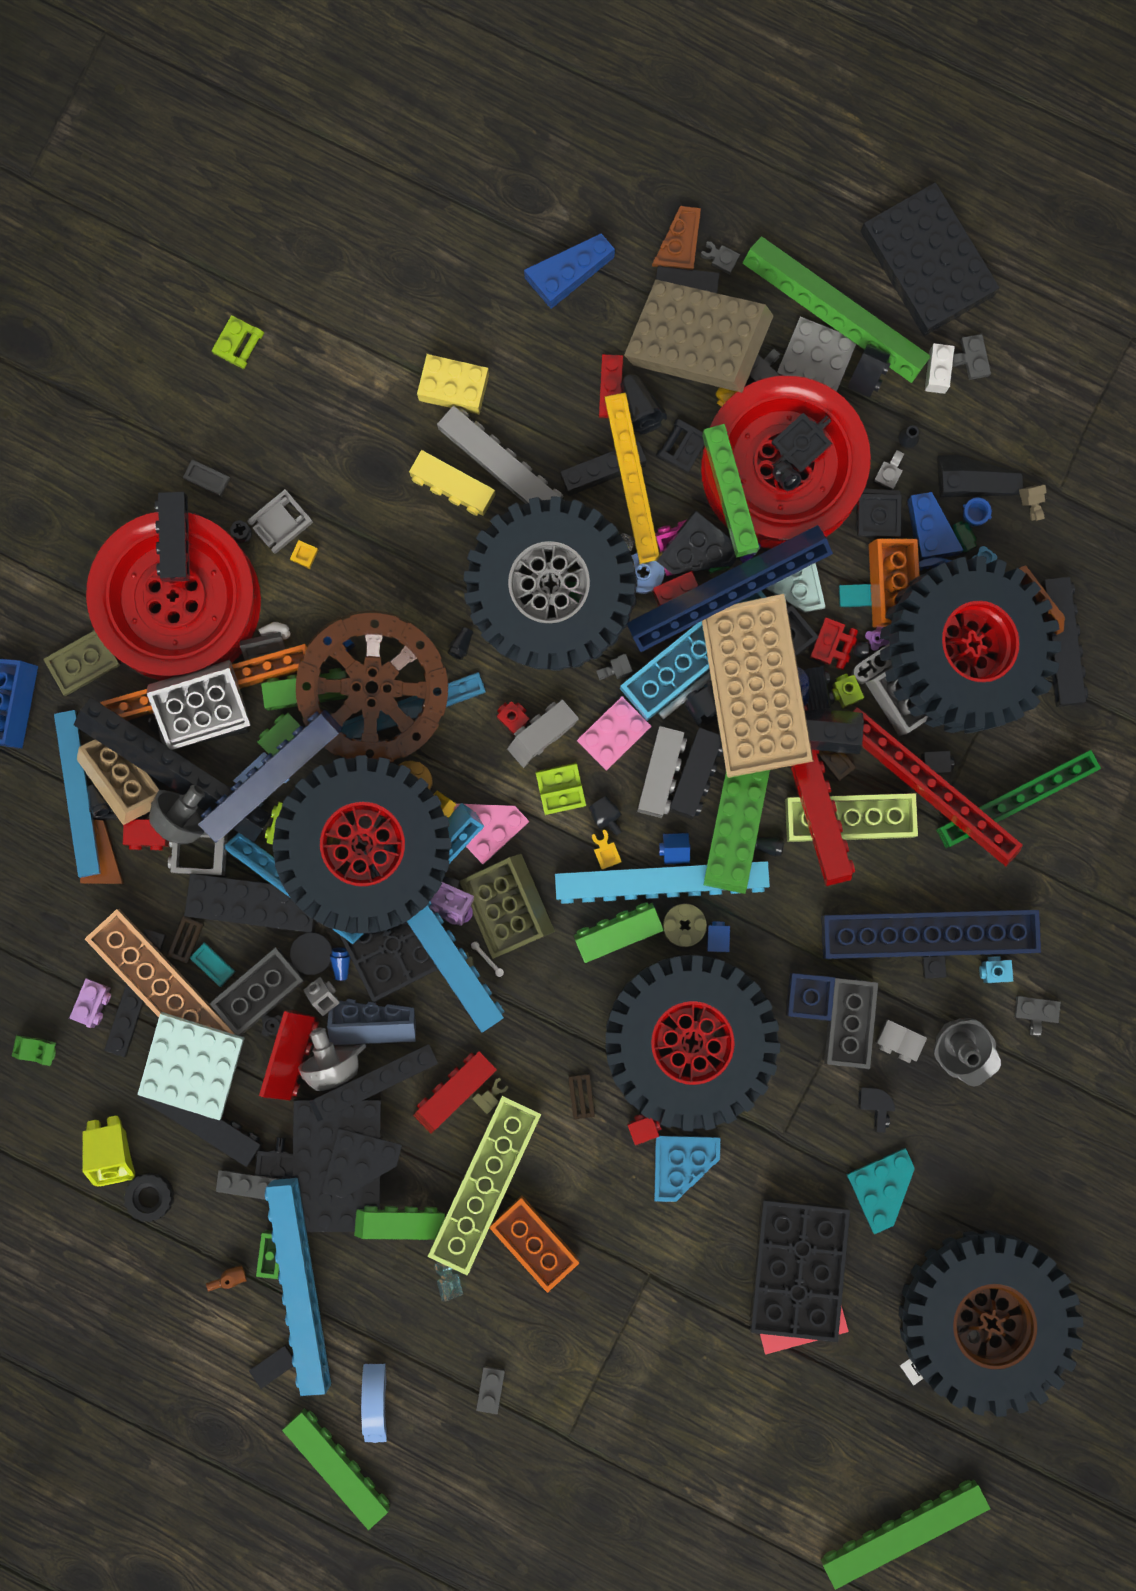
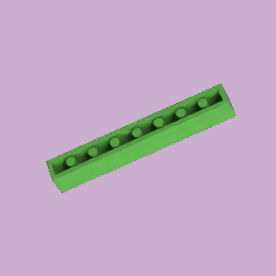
M966 1480L959 1484V1488L941 1493L940 1498L934 1501L928 1500L923 1502L917 1510L904 1512L901 1518L882 1524V1528L876 1531H867L862 1535L863 1538L857 1541L851 1540L846 1542L843 1548L838 1551L831 1550L827 1552L824 1558L820 1560L836 1590L990 1510V1507L976 1481Z

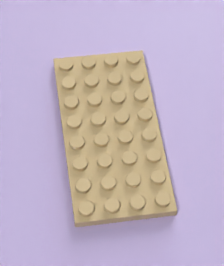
M780 594L737 603L703 620L702 625L727 777L730 778L813 762L785 595Z

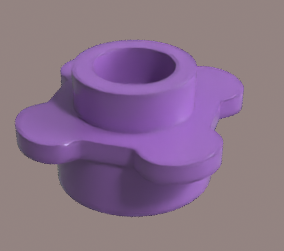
M877 627L876 630L868 631L865 634V638L871 645L870 648L874 651L883 645L889 644V640L880 639L883 627Z

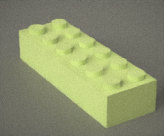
M916 793L830 796V799L834 800L836 804V819L840 820L843 832H841L843 840L914 838L918 836ZM800 797L785 799L787 842L812 841Z

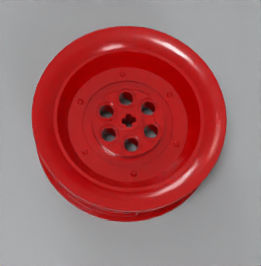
M774 376L753 382L744 387L742 393L736 392L725 402L716 414L710 428L725 424L756 538L761 547L772 549L817 525L825 537L839 528L848 518L864 491L869 476L871 459L870 444L865 427L850 403L827 385L799 376ZM802 413L816 424L827 415L828 419L830 418L832 422L823 429V432L832 442V445L803 471L806 473L807 479L801 480L795 489L786 491L780 488L777 483L778 481L772 475L774 469L772 464L781 455L773 446L772 441ZM704 447L701 461L704 492L713 512L728 528L707 451ZM769 447L772 449L773 454L765 455L762 449ZM768 468L771 471V475H762L760 469Z
M159 512L135 518L115 531L98 551L92 563L87 581L86 599L88 613L92 626L101 642L120 661L140 674L159 681L178 675L194 673L230 660L232 664L242 654L240 641L253 637L260 617V586L255 569L249 558L224 529L214 522L192 513H188L190 581L164 582L157 575L156 567L157 563H160V555H157L156 542H159V533H156L155 523L159 520ZM197 582V589L189 591V584ZM156 583H160V590L158 592H152V586ZM177 594L179 598H175V602L172 601L171 598ZM192 603L198 604L195 612H189V606ZM161 604V610L158 613H153V606ZM174 614L180 615L177 623H171V617Z

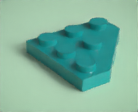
M906 1148L846 1174L874 1235L894 1226L915 1169Z

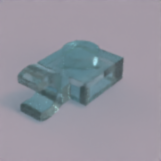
M440 1262L436 1263L435 1270L441 1276V1279L437 1280L442 1302L463 1295L459 1275L453 1274L452 1268Z

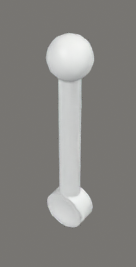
M473 942L471 948L477 950L495 970L496 976L501 977L504 971L498 968L481 950L478 942Z

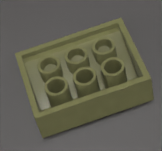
M522 854L509 857L460 881L463 891L474 896L471 908L492 959L555 932Z

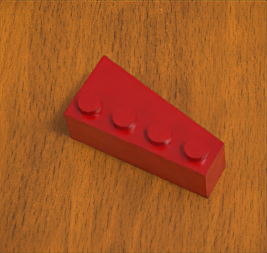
M480 1051L476 1055L471 1053L463 1060L465 1065L460 1070L456 1067L448 1075L450 1080L445 1085L442 1082L432 1090L434 1095L429 1100L425 1097L417 1105L419 1110L413 1116L430 1134L497 1070Z

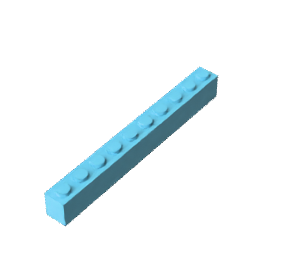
M768 861L752 862L747 889H752V893L765 892L764 888L770 887ZM707 865L555 874L556 899L561 900V904L574 903V899H582V903L595 902V898L603 897V901H616L618 896H624L625 900H636L637 895H646V899L659 898L658 894H667V898L680 897V893L688 892V896H701L703 891H709L710 895H721L724 889L703 885ZM731 891V894H739L738 892Z

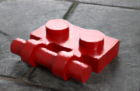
M825 618L810 658L828 665L831 664L833 658H836L838 660L836 668L844 670L846 663H849L851 658L849 654L852 646L856 645L858 630L850 628L847 635L842 633L845 627L844 624ZM839 640L845 642L842 652L836 650Z

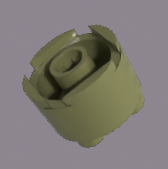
M679 904L671 908L663 920V930L666 938L672 944L680 947H688L698 943L706 932L707 924L704 914L700 909L690 904ZM681 920L689 922L688 931L686 929L680 930L681 924L679 922Z

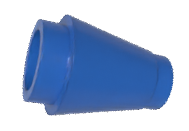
M346 948L332 949V954H330L335 980L348 979L351 957Z

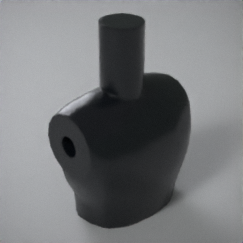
M607 796L589 807L592 818L599 829L609 826L615 836L622 832L616 823V820L622 814Z

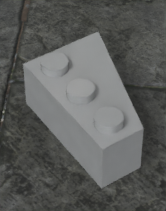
M563 700L558 704L555 702L550 704L545 709L546 713L544 715H536L530 721V726L527 728L523 726L514 733L516 737L507 750L523 768L528 765L532 758L537 754L540 755L547 746L559 739L579 720Z

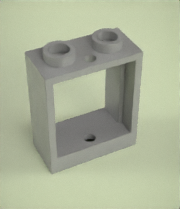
M228 834L215 843L213 869L179 868L180 844L169 842V846L172 847V856L168 857V868L171 869V873L225 876L227 851L224 845L227 844ZM201 835V836H200V837H204V838H210L209 835Z

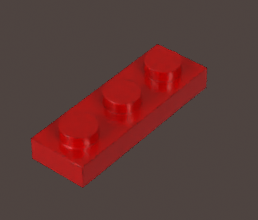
M602 354L599 418H609L605 397L621 394L620 384L622 382L623 355Z

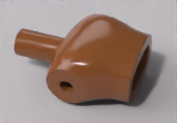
M243 1265L226 1269L220 1279L206 1283L208 1292L221 1287L230 1289L242 1282H246L247 1278Z

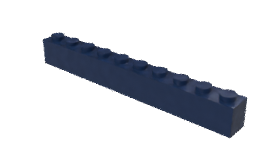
M817 525L626 624L640 652L832 555L833 552L825 535Z

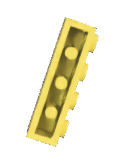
M421 450L409 471L413 482L420 486L425 484L431 487L430 491L436 495L441 496V494L449 497L448 500L457 506L460 504L466 506V510L475 516L478 514L484 516L496 495L494 489Z

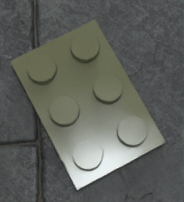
M95 630L44 658L47 667L64 696L71 694L120 666L117 658L104 646Z

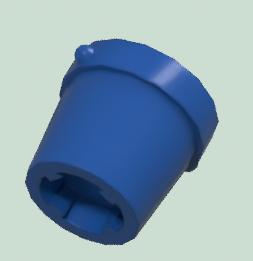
M973 498L963 505V520L972 527L982 525L992 518L991 506L983 498Z

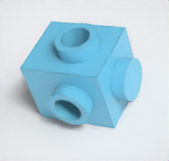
M1001 956L988 957V961H983L982 966L979 967V975L983 979V983L1013 982L1012 960H1001Z

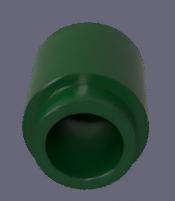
M960 521L951 526L964 550L962 554L977 547V539L969 523L964 524L963 521Z

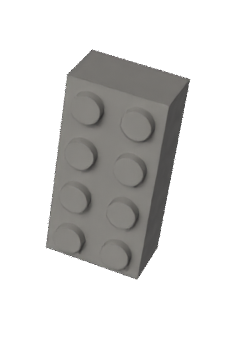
M659 726L637 812L662 818L663 814L669 812L671 800L667 799L669 793L673 794L676 784L673 775L679 772L682 759H679L678 756L679 753H683L687 741L686 738H683L684 732Z

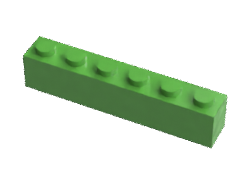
M725 424L704 429L702 437L736 558L756 553L759 545Z
M304 1408L285 1425L282 1431L368 1530L371 1529L388 1513L390 1508L388 1505L389 1500L384 1494L381 1493L379 1495L374 1489L373 1481L369 1477L365 1478L359 1472L361 1470L359 1465L354 1460L350 1461L346 1457L345 1449L340 1444L336 1445L333 1442L331 1433L325 1427H320L315 1414L311 1411L307 1412Z

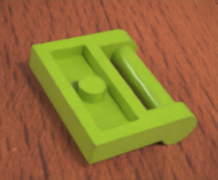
M231 315L214 345L212 353L245 369L247 359L259 338L262 339L264 332ZM247 333L252 334L239 358L235 357Z

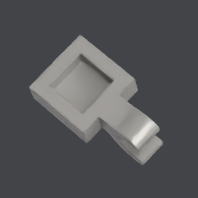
M897 450L890 464L884 461L874 482L893 490L903 471L897 467L904 453Z

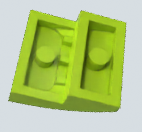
M577 763L535 771L545 815L586 806Z

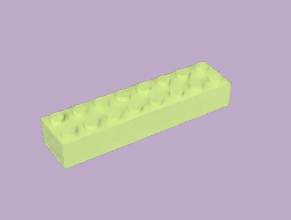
M501 1097L428 1254L429 1258L468 1275L539 1121L540 1113L506 1097Z

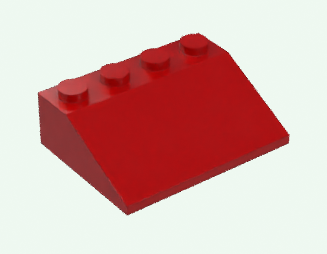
M296 1010L284 1011L259 1096L282 1100H292L294 1096H298L301 1084H298L301 1075L298 1066L304 1062L306 1055L311 1053L313 1043L310 1042L311 1036L309 1034L319 1026V1022H316V1016Z

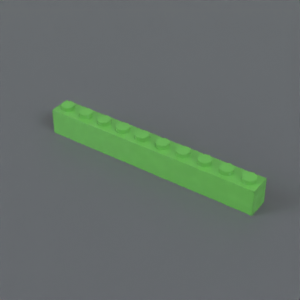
M762 236L750 248L743 261L745 266L864 350L867 344L889 353L890 357L887 361L891 363L889 368L912 383L930 359L931 356Z

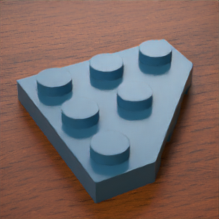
M659 1135L656 1138L654 1201L677 1202L691 1186L720 1160V1137Z

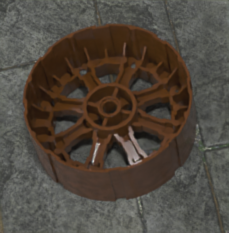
M364 610L349 613V615L342 618L340 616L326 624L313 636L305 648L303 658L300 659L296 676V700L298 709L302 713V720L306 726L310 723L307 719L316 711L319 714L323 711L319 706L318 695L325 694V692L349 695L344 704L335 713L332 712L330 715L342 727L343 723L353 713L355 714L362 709L364 732H362L361 740L353 737L351 739L340 731L324 748L334 755L338 754L345 757V759L366 755L367 758L379 759L381 757L393 762L394 759L399 757L404 758L418 750L430 739L439 726L438 722L441 716L444 715L448 699V679L446 669L440 660L442 658L432 641L417 626L408 620L399 618L398 615L384 611ZM374 619L379 622L377 628H373L370 625ZM355 635L356 637L365 635L367 651L364 663L359 662L357 659L355 660L345 650L346 647L343 645V642ZM325 637L332 639L330 645L324 644L323 639ZM382 637H394L404 646L400 650L401 652L390 662L387 661L382 665L381 657H379ZM418 641L424 642L422 649L416 647ZM330 655L343 665L349 677L341 679L319 677L322 662H325ZM418 659L425 671L423 672L425 681H418V683L403 682L402 680L395 679L405 665ZM373 668L377 673L373 676L369 675L368 671ZM369 681L377 683L378 688L375 692H368L365 689ZM309 682L311 688L304 690L302 688L303 683ZM359 683L361 686L360 690L354 691L352 688L353 684ZM389 684L391 690L389 692L383 691L384 685ZM436 687L441 689V694L438 696L433 694V690ZM409 695L423 698V709L413 720L398 707L394 697ZM374 699L375 705L370 707L367 705V701ZM380 710L386 715L388 714L401 731L392 739L378 740L377 718H379ZM418 732L420 733V735H418L417 739L414 740L412 738L413 733ZM371 749L374 751V755L365 754L366 751Z

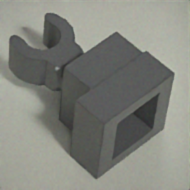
M626 654L611 660L612 666L596 671L599 680L613 674L616 675L617 679L633 674Z

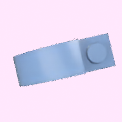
M363 1364L361 1414L362 1434L364 1435L365 1442L377 1443L387 1441L385 1419L387 1378L385 1364Z

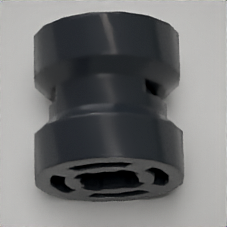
M783 461L774 467L772 475L784 490L791 491L800 484L801 475L794 470L789 462Z

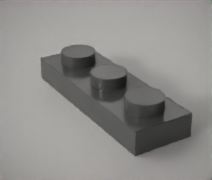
M218 1170L216 1192L266 1200L265 1189L272 1180H278L279 1178Z

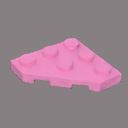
M464 804L476 812L485 826L466 846L482 864H485L529 823L528 819L515 806Z

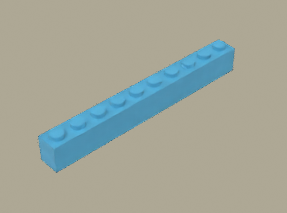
M384 845V850L396 852L393 845ZM376 852L374 854V861L378 864H383L386 861V855L383 852ZM373 864L369 867L376 877L380 876ZM429 901V904L406 922L482 1033L504 1018L502 1016L504 1010L498 1001L494 1003L489 996L492 995V992L486 984L481 985L477 979L480 977L478 971L474 966L469 967L465 961L468 959L462 948H456L453 943L456 941L450 930H444L441 925L444 921L438 912H432L429 908L432 903Z
M298 1178L272 1180L265 1189V1199L269 1203L268 1218L272 1222V1241L276 1245L275 1261L279 1264L280 1272L278 1279L283 1288L282 1303L286 1306L285 1322L290 1330L289 1345L293 1349L292 1364L293 1367H296V1387L299 1388L300 1396L326 1394L330 1388L331 1380Z

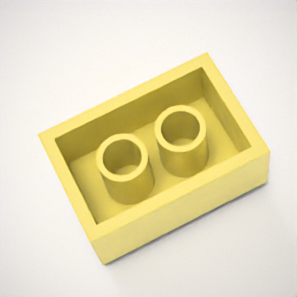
M427 354L417 392L418 399L422 402L452 408L454 405L457 409L461 407L466 412L480 414L489 378L488 368Z

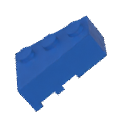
M933 493L911 495L907 503L913 537L918 540L919 562L932 557L946 558L960 555L964 550Z

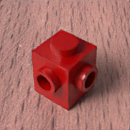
M512 701L509 704L505 702L497 710L499 713L497 719L513 734L530 722V719L524 714L526 709L518 702L516 704Z
M642 1114L635 1116L634 1121L627 1123L635 1145L659 1137L658 1131L662 1130L658 1121L652 1118L648 1119Z

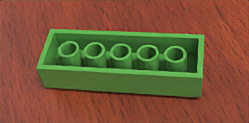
M770 770L730 778L727 777L726 772L704 886L746 893Z

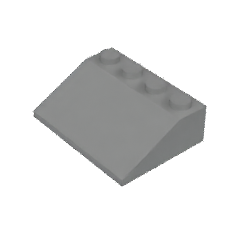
M230 660L208 666L194 673L178 675L148 685L147 696L166 745L171 750L251 726Z

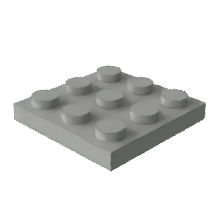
M800 316L777 373L780 376L809 378L825 384L837 392L856 343L838 331Z

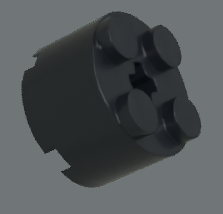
M712 680L704 685L705 688L697 692L695 690L686 696L685 708L699 728L702 727V723L706 726L718 719Z

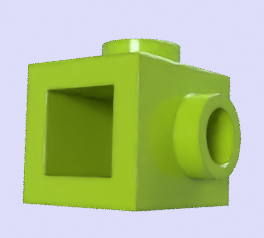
M844 674L836 678L837 682L832 685L834 689H831L835 701L839 700L842 708L864 699L855 675L848 676V674Z

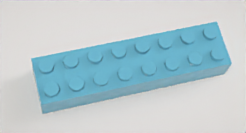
M759 591L738 603L766 598L762 591ZM702 621L694 625L620 686V690L646 721L710 670Z

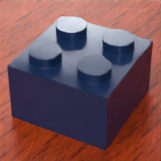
M790 973L786 1016L831 1021L835 978Z

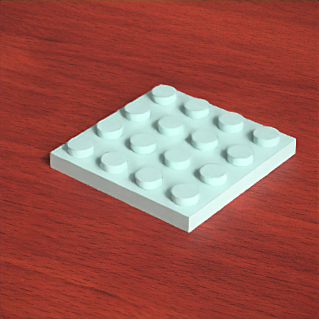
M162 1012L158 1019L138 1095L220 1120L244 1037Z

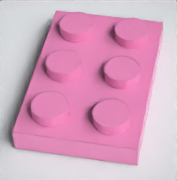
M621 697L577 742L607 771L651 728V725Z

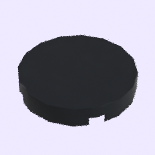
M306 933L299 936L293 942L290 949V958L293 966L299 972L306 975H316L324 972L330 966L332 946L324 936L318 933Z

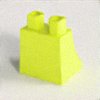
M118 1116L107 1118V1126L102 1128L99 1120L88 1121L87 1129L83 1131V1173L94 1186H105L135 1178L126 1131L122 1127Z

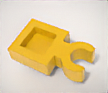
M606 830L602 831L604 834L603 840H597L595 834L592 835L593 842L599 845V848L595 849L594 852L602 870L622 862L614 842L607 843L608 833Z

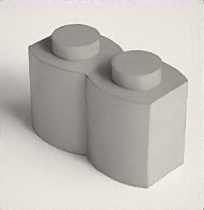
M886 1020L876 1043L880 1045V1050L889 1054L894 1051L900 1054L899 1059L910 1063L911 1060L917 1062L927 1038L890 1020Z

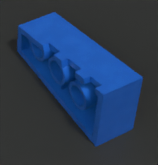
M599 234L525 269L524 277L550 309H552L614 258L615 249L602 234Z

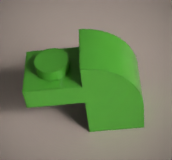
M16 1035L12 1057L50 1066L55 1058L56 1043Z

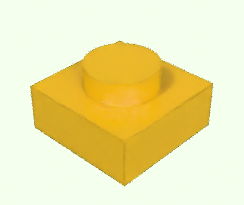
M298 540L290 560L310 569L318 553V548Z

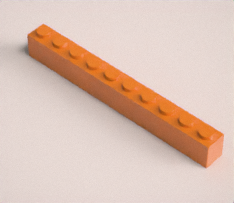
M306 644L232 664L239 688L266 682L270 678H280L297 673L300 659L303 658ZM147 689L100 702L126 721L154 713L147 696Z

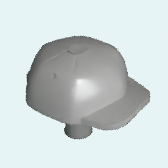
M325 1028L314 1029L309 1034L315 1047L313 1048L314 1056L298 1066L302 1079L316 1091L331 1090L346 1084L357 1075L359 1067L357 1055L366 1048L365 1043L334 1046L333 1042H329Z

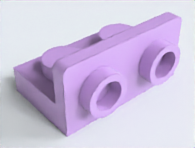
M442 882L440 889L430 900L432 905L429 908L433 913L438 912L447 922L462 926L464 916L471 906L474 896Z
M88 978L85 979L70 1019L85 1024L89 1028H95L96 1025H99L103 1017V1013H101L103 1006L107 1005L111 998V993H109L111 988Z

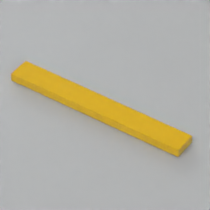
M626 392L605 397V403L639 564L655 561L659 556V550Z

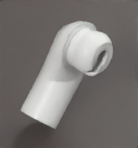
M272 622L258 629L261 636L281 632L282 638L285 640L291 635L289 627L279 622Z

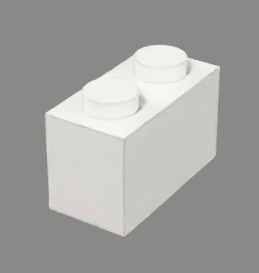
M935 343L932 345L929 351L931 357L928 360L925 391L945 394L949 389L954 346Z

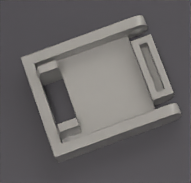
M286 489L247 521L250 526L257 521L259 522L253 529L268 547L276 543L271 549L274 554L313 523ZM289 502L301 514L295 520L284 508Z

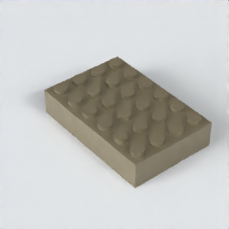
M655 280L624 356L633 366L742 393L773 319V314L766 304Z

